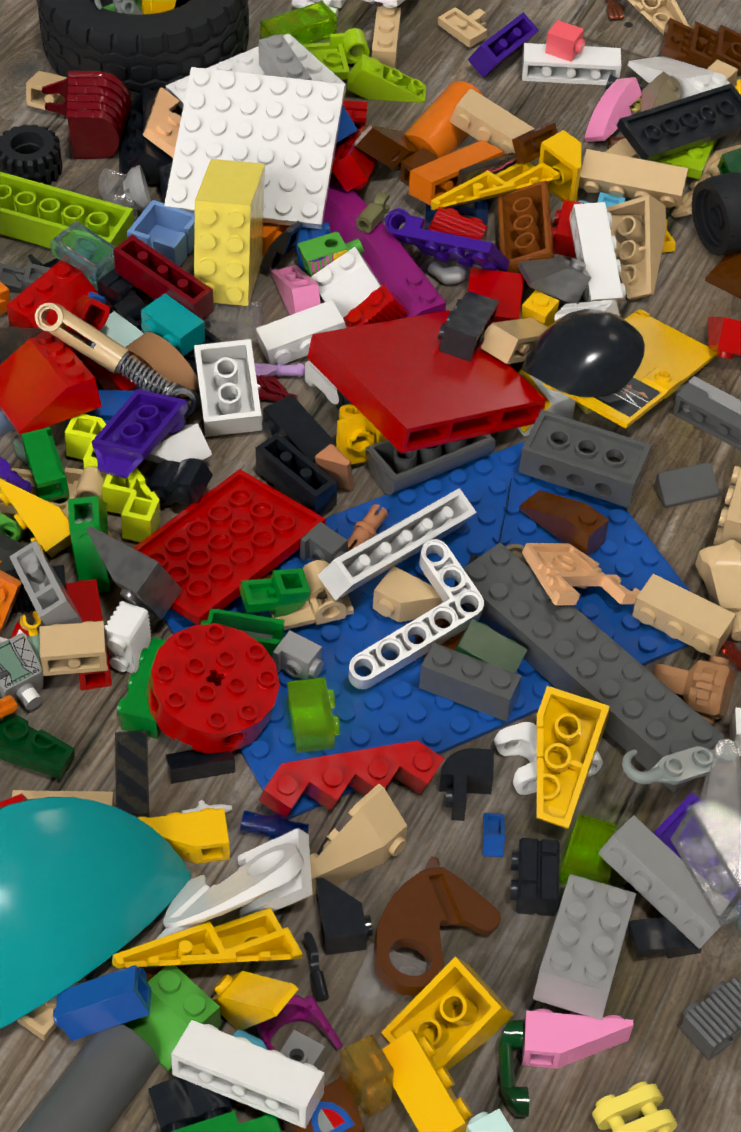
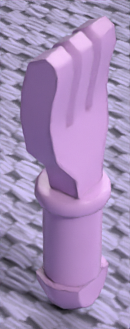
M254 363L255 372L258 376L302 377L305 375V366L301 363H298V365Z

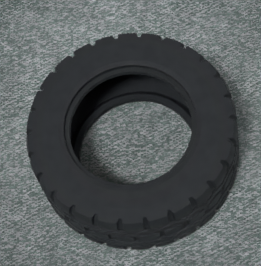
M37 0L43 51L50 65L59 76L68 77V71H103L115 75L128 88L127 91L132 95L130 98L131 103H133L145 87L158 93L161 87L166 90V85L189 76L191 67L206 69L246 52L249 40L248 0H177L175 5L179 6L178 8L144 15L118 13L104 8L99 10L94 0ZM100 0L102 7L113 4V0Z

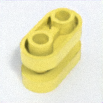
M645 1081L633 1085L627 1093L617 1097L615 1095H607L596 1102V1108L592 1112L600 1130L611 1128L612 1132H673L678 1125L669 1109L657 1110V1107L663 1102L664 1098L656 1084H647ZM644 1115V1117L625 1124V1122Z

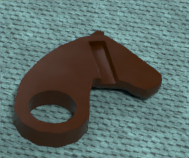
M431 856L426 869L405 882L393 895L383 912L375 933L373 955L375 974L383 985L400 995L417 996L444 968L440 926L468 927L477 934L486 936L498 928L501 921L500 912L462 879L444 867H440L438 858ZM399 947L414 949L423 955L427 961L428 970L417 976L401 973L391 963L389 953Z

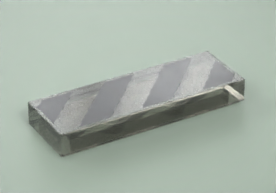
M147 730L115 732L116 807L135 817L150 818Z

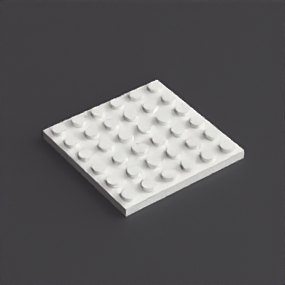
M191 67L164 206L176 207L195 214V198L211 159L265 164L263 223L291 226L296 221L302 222L301 227L322 229L345 94V84Z

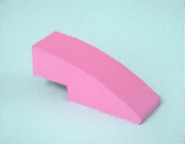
M636 77L617 79L606 90L589 121L584 137L586 142L605 141L618 129L616 125L620 118L632 115L629 106L642 96Z

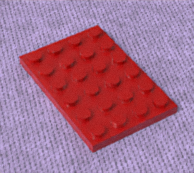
M239 469L202 496L198 502L191 504L133 547V549L159 562L183 589L170 608L196 625H201L202 620L208 619L211 608L222 610L241 595L239 590L241 581L263 578L300 548V539L319 522L326 525V518Z

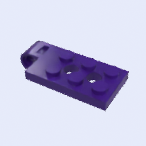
M401 208L390 211L386 216L385 227L398 241L415 245L423 254L434 256L438 261L448 263L449 260H454L465 267L471 268L473 265H478L486 270L507 271L510 261L492 242L422 229L425 219L411 216L406 210ZM405 223V225L401 229H399L401 224Z

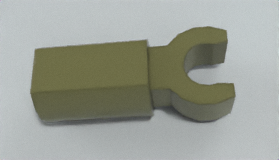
M379 192L374 203L368 204L356 218L357 228L360 231L370 233L384 218V214H387L390 206L386 205L390 195Z

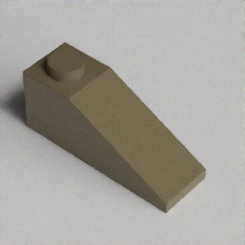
M664 71L642 89L641 112L680 100L681 85L675 77L667 75Z

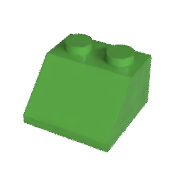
M175 965L165 966L147 982L151 987L150 1015L122 1024L138 1034L151 1046L158 1056L159 1064L169 1074L172 1072L171 1053L191 1020L201 1024L213 1025L217 1029L221 1027L220 1006Z

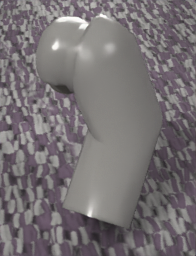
M434 261L427 270L445 285L464 282L468 278V271L462 266L444 268Z

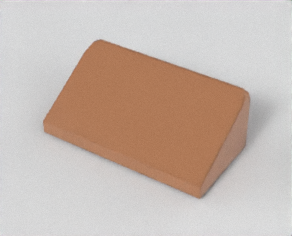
M329 444L315 456L316 465L337 481V488L352 491L354 489L351 462L334 445Z

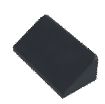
M187 750L166 754L171 784L235 772L233 752L204 753L197 750Z

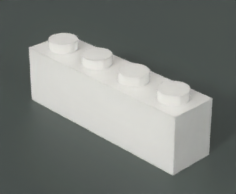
M524 43L522 81L606 85L610 74L620 78L621 48L585 46L583 52L577 54L574 60L570 62L546 54V44Z
M605 202L574 204L569 219L576 258L586 265V270L591 276L583 292L584 302L615 299L619 308L622 299H625L626 291L624 283H620L619 278L621 263L615 257L616 238L614 235L611 236V213L607 212Z
M191 1020L171 1053L172 1075L305 1129L324 1094L325 1072L318 1070L311 1064H302L289 1059L276 1050H267L254 1045L246 1038L234 1037L221 1032L210 1024H201Z

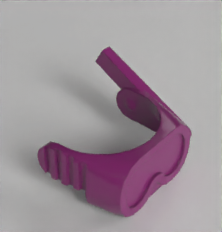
M294 995L276 1017L255 1025L267 1050H275L271 1045L274 1034L282 1026L296 1021H305L316 1025L324 1033L335 1051L343 1047V1044L313 996L302 998L299 995Z

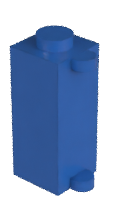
M136 965L72 986L58 994L56 1008L53 1010V1017L57 1027L63 1029L70 1040L73 1041L150 1015L151 987L147 983V975L144 968H138Z

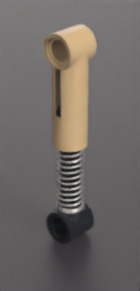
M44 303L36 310L35 321L40 329L51 333L113 374L117 372L118 374L122 373V376H126L127 379L130 378L131 382L135 381V384H139V387H143L144 390L148 389L147 391L150 390V392L175 398L186 394L190 398L191 404L184 416H191L199 410L201 405L200 397L195 390L172 383L171 380L168 382L167 377L163 379V375L158 376L159 373H154V369L150 370V366L146 368V364L141 365V361L137 362V358L133 360V356L129 357L130 351L67 311L62 305ZM55 310L58 320L51 326L47 322V314L49 311ZM69 326L70 328L74 329L84 337L88 338V340L85 341L84 339L80 338L70 330L66 329V327Z

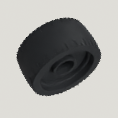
M737 172L725 173L699 182L692 194V217L699 239L704 247L716 256L740 252L741 174Z

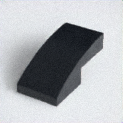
M296 221L274 240L263 257L260 269L269 273L281 262L282 256L296 246L302 222Z
M648 918L628 922L627 929L636 958L666 953L669 959L701 953V948L699 949L667 918Z

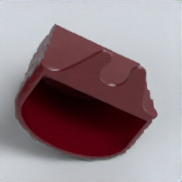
M68 71L66 79L42 87L43 94H60L65 98L62 103H45L44 108L48 111L67 116L74 159L109 158L116 153L132 103L130 94L127 91L128 88L113 74L103 71Z

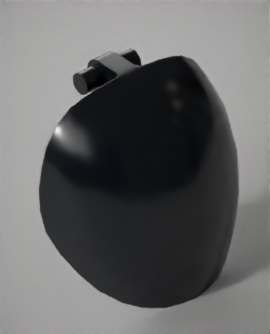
M583 309L568 313L551 324L534 343L521 368L527 374L569 395L579 397L606 396L620 391L634 377L644 357L645 343L639 331L620 316L602 310Z

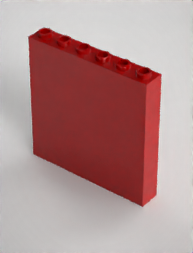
M450 310L312 334L307 359L400 453L532 425L535 423L541 410L544 409L546 398L509 364L486 352L481 346L471 362L439 351L442 340L438 339V334L442 324H446Z

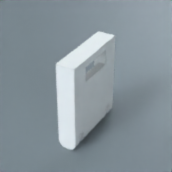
M297 828L238 856V865L243 867L258 854L274 846L292 843L296 844L304 858V866L294 878L252 903L242 906L240 918L270 907L274 912L312 895L309 834Z

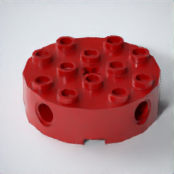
M217 623L194 625L173 634L158 649L147 686L149 711L161 731L174 741L177 738L182 743L192 745L193 750L204 753L233 752L254 742L262 733L263 728L269 723L280 683L276 663L265 647L247 633Z

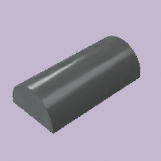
M490 434L404 453H400L386 439L366 447V457L376 483L384 493L391 495L493 453L495 439Z
M122 1024L92 1034L17 1132H109L159 1065L158 1056L143 1038Z

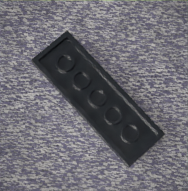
M730 83L620 118L616 126L641 159L654 161L740 132L741 95Z

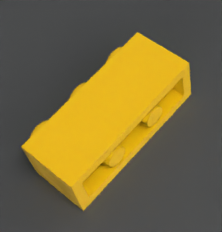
M409 1030L375 1053L419 1132H466L470 1121L469 1118L473 1116L472 1111L462 1097L457 1099L450 1087L455 1083L443 1065L440 1068L437 1066L433 1059L437 1052L425 1035L420 1037L412 1030Z

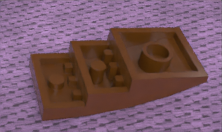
M672 18L667 21L660 54L707 69L718 59L737 68V76H741V34L723 25L715 31L695 21L691 28Z

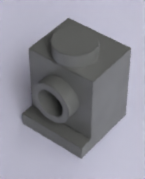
M319 522L300 539V558L304 561L310 558L312 561L324 560L330 564L334 559L348 552V540L322 522Z

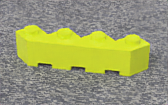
M81 414L71 418L65 430L66 454L69 457L82 459L84 469L88 467L98 468L97 456L93 449L92 441L106 425L102 418ZM137 467L126 479L107 474L102 485L103 501L107 503V511L121 514L122 538L142 542L159 527V498L154 491H150L145 483V478Z

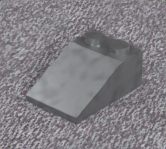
M89 526L86 531L113 581L122 589L120 595L135 606L146 609L149 612V616L152 614L162 620L183 589L159 562Z

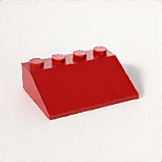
M47 331L28 339L0 365V410L20 437L23 433L43 429L102 407L95 377L65 342Z

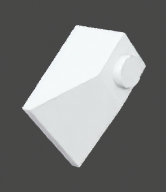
M198 423L184 425L177 433L167 434L144 460L160 463L162 461L181 462L184 459L196 458L204 461L212 453Z

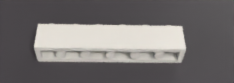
M459 488L337 557L317 576L336 601L391 569L393 566L420 552L427 541L432 539L440 540L459 529L477 512Z

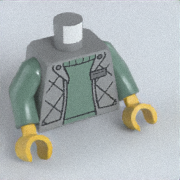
M33 611L34 625H29L26 622L25 614L20 618L21 627L29 632L27 637L23 632L0 643V699L11 695L16 702L21 701L27 710L38 707L43 700L38 693L43 688L44 676L40 659V632L37 629L42 620L36 611Z

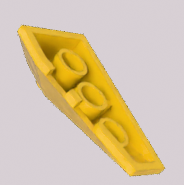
M546 687L537 713V819L569 829L609 717L610 706L553 687Z

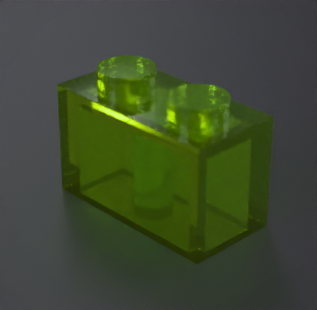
M325 677L287 682V702L296 753L334 748L335 735H340L338 715L332 716L331 709L335 708V697L333 689L327 690Z

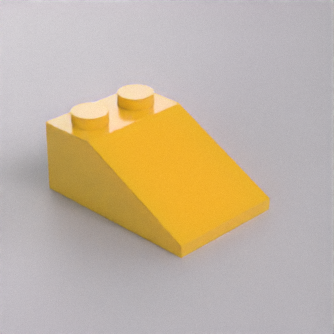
M454 957L381 1033L389 1043L409 1030H412L420 1037L425 1035L437 1052L433 1056L437 1066L440 1068L443 1065L448 1071L487 1042L514 1013L468 963Z

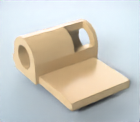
M315 560L303 567L311 591L306 603L295 612L286 616L276 617L277 619L284 620V630L312 623L319 625L344 619L346 615L354 614L348 594L335 601L317 576L329 565L328 562ZM269 611L271 618H274L272 611Z

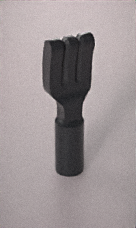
M306 932L304 939L311 956L312 973L310 978L315 999L317 1002L326 1001L329 999V993L324 972L320 971L317 945L312 934Z

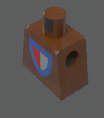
M342 1077L324 1087V1094L306 1129L282 1119V1127L285 1132H365L363 1122Z

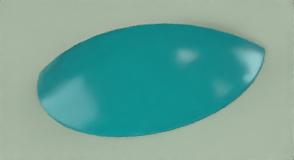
M76 797L29 799L0 808V1029L43 1005L108 960L147 927L187 884L192 875L172 846L152 827L117 807Z

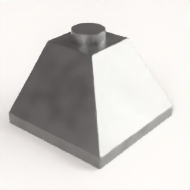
M564 258L519 261L517 265L529 287L569 303H578L591 279L590 274L586 270V265L573 258L571 261Z

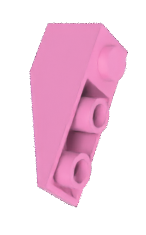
M548 1009L526 1010L523 1025L522 1066L558 1069L627 1042L632 1032L633 1020L623 1019L618 1015H608L599 1020L576 1012L561 1014L553 1013Z

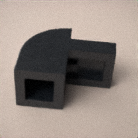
M462 749L450 755L444 762L441 769L439 792H446L445 807H452L451 820H465L467 793L491 795L494 775V749Z

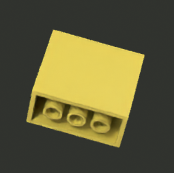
M211 159L195 198L194 277L213 289V303L249 305L262 262L265 164Z

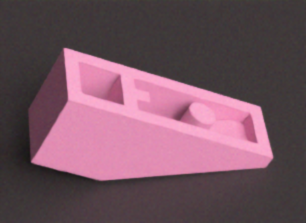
M297 265L271 270V276L290 315L321 304L318 283Z

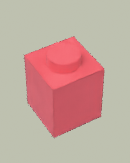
M557 20L547 33L545 53L572 62L577 54H581L584 50V29Z

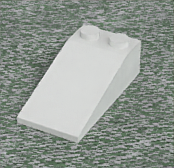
M665 56L628 62V66L648 83L652 82L663 71L667 75L675 77L681 85L680 99L730 84L723 74Z

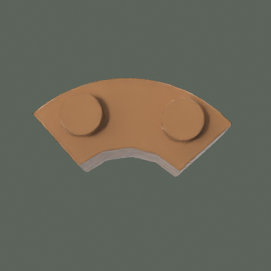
M147 331L125 347L130 351L129 357L133 356V360L137 358V362L141 361V365L146 364V368L150 366V370L154 369V373H159L158 376L163 375V379L167 377L168 382L171 380L172 383L180 384L185 388L193 390L199 388L198 378L186 359L174 346L159 335ZM183 394L179 398L184 399L187 395Z

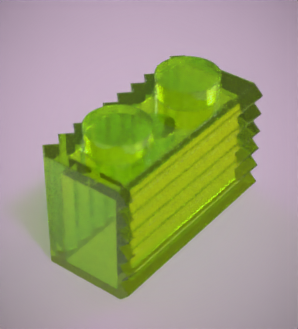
M582 813L578 814L561 869L559 883L567 885L569 875L572 874L608 885L612 867L598 853L615 834L617 827L615 823L603 821L602 819L597 820L595 817L584 816Z

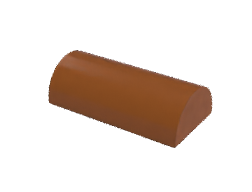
M544 180L498 195L500 252L510 261L505 272L521 273L517 267L519 261L554 258L550 194L547 181Z

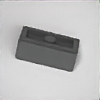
M710 462L660 472L656 476L654 488L665 508L719 496L717 482Z

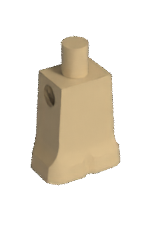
M729 540L723 544L700 550L696 560V568L706 585L709 601L736 614L731 636L733 640L741 641V544L735 540Z

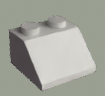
M356 247L311 276L318 283L319 293L325 302L333 300L342 318L351 309L364 301L371 292L381 286Z

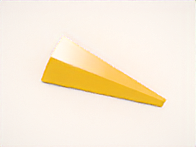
M529 162L526 164L516 163L497 174L487 170L431 200V210H438V207L447 208L498 197V195L544 180L549 184L560 179V173L543 162L537 166Z
M270 907L215 927L209 921L113 954L112 964L116 968H128L133 965L148 967L301 959L303 953L289 928L282 929Z

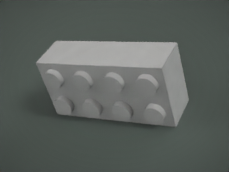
M572 874L569 875L539 970L533 1000L602 1020L636 893Z

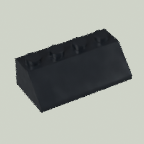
M146 87L131 105L128 121L119 143V187L122 189V183L132 167L141 165L147 185L159 183L157 168L173 163V158L143 136L157 93Z

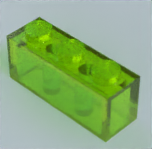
M323 1L260 21V39L289 33L301 45L314 44L330 38V34L337 33V16Z

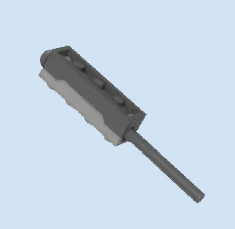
M695 376L686 385L682 384L673 392L676 394L672 413L674 416L741 451V400Z

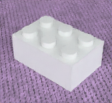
M251 339L194 345L205 437L261 431L262 415Z

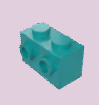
M166 293L141 310V327L144 333L148 331L159 335L174 346L182 356L192 351L194 345H200L205 341V321Z

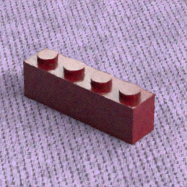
M133 234L113 249L115 272L156 300L166 293L202 320L214 312L212 288Z

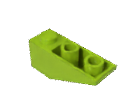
M365 54L360 56L348 74L347 90L368 100L425 102V84Z

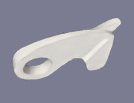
M284 843L258 854L218 885H213L211 888L205 875L189 880L171 902L163 920L165 930L157 939L203 924L207 920L252 903L256 899L289 882L304 866V858L296 844Z

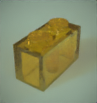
M372 1034L341 1049L339 1078L342 1077L345 1081L359 1116L362 1117L368 1113L374 1115L386 1109L389 1103L392 1102L394 1069L374 1035Z

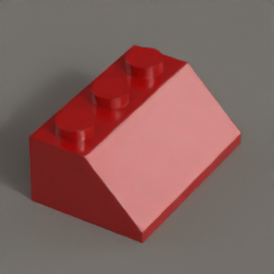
M60 260L6 305L10 329L27 339L36 337L39 333L44 332V330L37 326L35 321V313L40 305L55 303L62 305L67 311L71 312L75 301L82 294L88 296L90 291L96 294L98 292L81 270ZM51 310L47 314V322L52 326L58 320L55 310Z

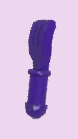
M0 457V479H5L6 482L31 493V483L20 477L16 471H12L10 464Z

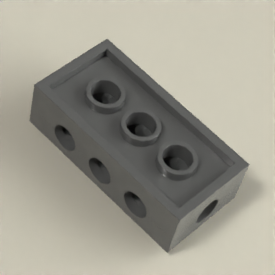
M541 410L522 447L519 472L630 508L647 470L652 444Z

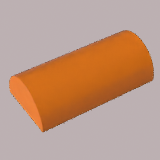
M464 81L452 82L410 126L404 135L417 150L424 148L437 156V158L454 152L469 135L449 122L456 105L470 88L482 96L483 94L470 83Z

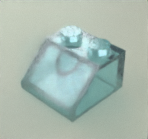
M75 221L53 238L50 243L53 256L81 270L87 279L96 285L97 281L110 272L115 264L113 254L115 246L78 221Z

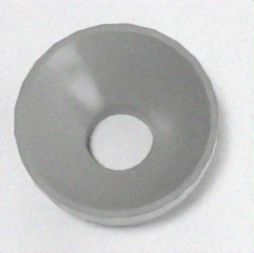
M138 165L129 170L122 184L128 205L143 212L151 202L142 167Z

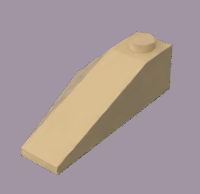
M378 784L353 806L348 812L352 816L351 820L340 832L335 828L330 832L320 855L317 853L310 855L312 895L308 897L316 894V878L323 877L332 884L337 885L383 864L392 855L394 857L399 855L407 844V824L382 785ZM303 898V899H301V900H299V901H296V902H294V903H292V904H290V905H288V906H291V905H293V904H295V903H297V902H300V901H302V900H304V899H306V898Z

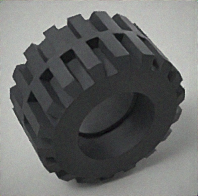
M23 124L19 127L14 126L11 130H6L2 133L3 135L0 136V172L46 185H51V181H56L59 178L58 175H61L63 166L58 136H55V132L48 130L44 126L38 127L36 124Z

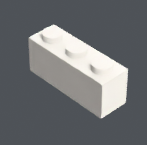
M333 300L258 327L256 332L259 346L267 362L272 365H277L278 363L285 365L308 355L312 334L344 329L346 326Z

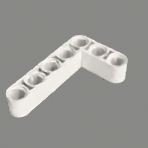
M438 539L427 541L421 549L419 560L421 570L443 603L355 655L349 664L348 676L350 683L358 689L372 687L428 653L433 643L441 645L466 630L472 619L479 621L484 606L482 595L443 541ZM435 553L438 554L442 558V560L438 562H432L427 558V555ZM453 578L459 585L449 587L444 583V580ZM464 603L473 604L476 611L466 612L461 608V605ZM445 619L450 623V626L440 628L434 621ZM418 634L424 639V642L413 644L409 641L408 637ZM386 650H392L398 657L395 660H386L382 657V653ZM365 666L371 670V674L361 677L355 673V669Z

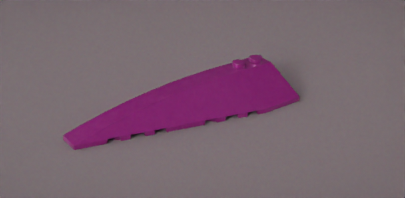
M331 173L323 223H329L330 233L338 232L345 244L357 238L360 240L364 249L362 257L368 263L380 285L385 284L399 297L409 311V315L405 316V318L446 311L445 300L395 236L386 229L382 221L370 233H364L357 228L356 218L367 205L353 190L346 192L334 173Z

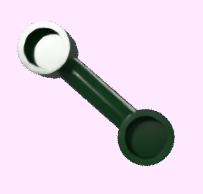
M522 1020L508 1021L498 1044L501 1093L507 1108L516 1117L529 1116L528 1087H515L513 1049H523L524 1032Z

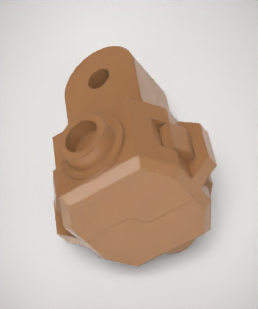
M711 655L709 661L699 660L690 670L654 663L652 674L678 697H683L685 703L707 722L713 725L715 719L718 720L725 717L735 680V673L728 666V659Z

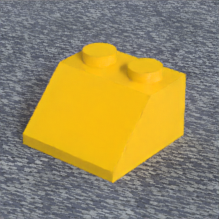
M562 130L541 142L539 164L543 162L560 173V179L548 184L549 192L562 202L563 200L576 202L581 173V142Z

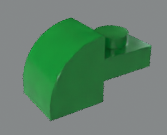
M303 568L273 570L271 578L241 581L239 587L246 613L272 611L274 618L286 616L301 608L308 600L311 592Z

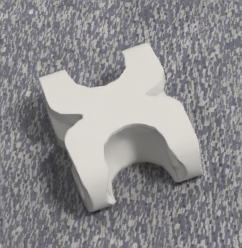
M522 722L500 730L494 739L498 752L503 756L520 755L530 761V763L518 768L513 778L515 790L520 795L537 792V726L531 722ZM598 751L596 752L588 777L596 774L603 765V760Z

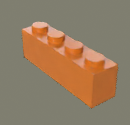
M480 140L410 170L409 194L431 206V200L482 174L488 169L493 168L492 170L503 167L504 151L484 140Z

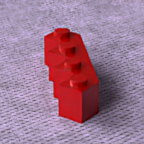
M418 740L286 762L282 763L264 788L259 801L286 819L303 793L330 811L348 785L365 796L378 784L386 788L391 779L395 778L421 795L445 758Z

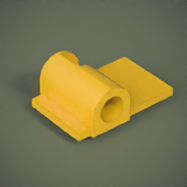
M353 404L341 406L339 409V420H337L336 448L351 464L366 462V447L386 440V438Z

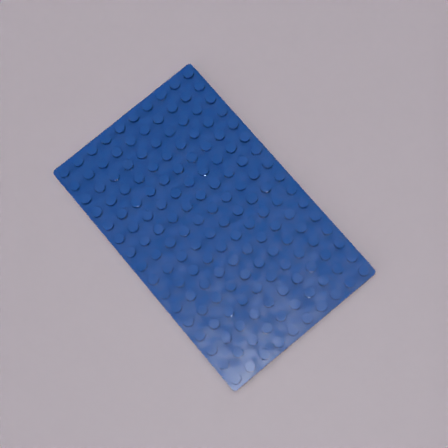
M525 441L394 494H386L326 518V526L348 540L354 532L355 524L364 519L373 504H379L380 508L377 510V513L384 507L388 512V517L377 529L376 535L460 488L477 513L459 529L440 540L448 546L462 568H464L469 563L470 554L481 556L498 545L511 481L508 507L500 543L504 546L509 544L525 546L526 543H563L519 510V505L541 490L587 503L609 519L605 543L589 555L590 558L599 563L598 567L602 569L601 572L606 575L619 576L621 578L620 584L630 591H633L634 588L641 591L653 574L690 591L624 506L520 473L521 451ZM299 548L273 570L303 568L312 560L310 558L306 561L302 560ZM421 551L395 566L431 585L419 565ZM431 553L427 555V558L432 562L442 560L438 554ZM271 570V571H270L268 574H266V575H271L272 572H273V570ZM387 570L348 593L354 614L346 615L344 619L319 625L312 623L284 630L285 636L289 631H292L322 646L323 668L316 678L312 677L309 682L299 677H292L285 670L281 669L278 673L280 687L269 723L263 728L262 733L254 742L239 748V751L263 791L280 765L286 762L418 740L440 755L538 712L546 687H556L527 661L522 659L515 673L522 676L519 698L507 722L419 688L420 671L425 659L424 656L419 657L370 688L358 689L354 687L348 678L351 659L413 621L397 622L389 617L382 616L378 611L372 609L374 589L389 572ZM447 578L444 580V583L449 587H454L455 579ZM572 586L580 594L576 605L573 606L641 665L645 666L690 646L632 617L635 604H619L602 587L587 586L586 589ZM241 595L222 609L271 618L269 611L246 613ZM463 604L461 605L464 611L471 612ZM171 608L163 617L172 635L196 625ZM415 634L408 637L409 641L415 644ZM386 650L382 653V657L386 660H395L398 657L392 650ZM360 666L355 669V673L361 677H366L371 674V670L368 667ZM348 785L341 797L357 790ZM303 793L286 819L278 813L276 815L279 820L287 821L322 805Z

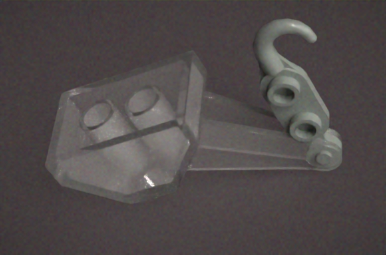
M721 739L713 750H708L701 746L692 747L664 756L654 767L644 772L636 770L631 764L632 758L637 755V750L628 751L623 757L622 767L628 778L636 783L652 784L657 782L677 785L705 776L699 803L690 807L671 837V841L720 926L737 921L741 916V769L737 744L730 739Z

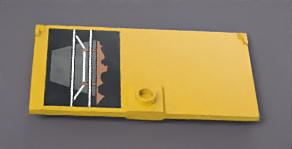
M642 309L636 310L624 319L639 331L645 343L642 362L634 377L625 387L618 392L599 397H579L559 391L624 428H628L660 401L670 396L685 381L717 357V351L710 350L708 346L656 320ZM543 383V385H544L545 387H547V388H549V389H551V390H553V391L557 390V389H555V388H553V387H551V386H549V385Z

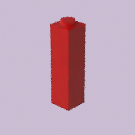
M97 579L66 583L67 593L73 601L82 621H103ZM108 651V671L78 673L81 691L112 686Z

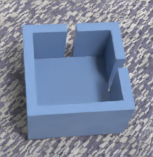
M152 200L127 231V238L133 234L180 267L187 258V253L190 254L194 249L195 214L176 207L164 206V203Z

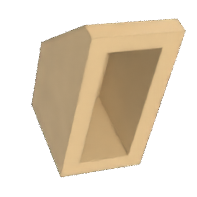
M393 566L374 589L372 609L378 611L382 616L389 617L397 622L417 619L442 604L443 601L432 585Z

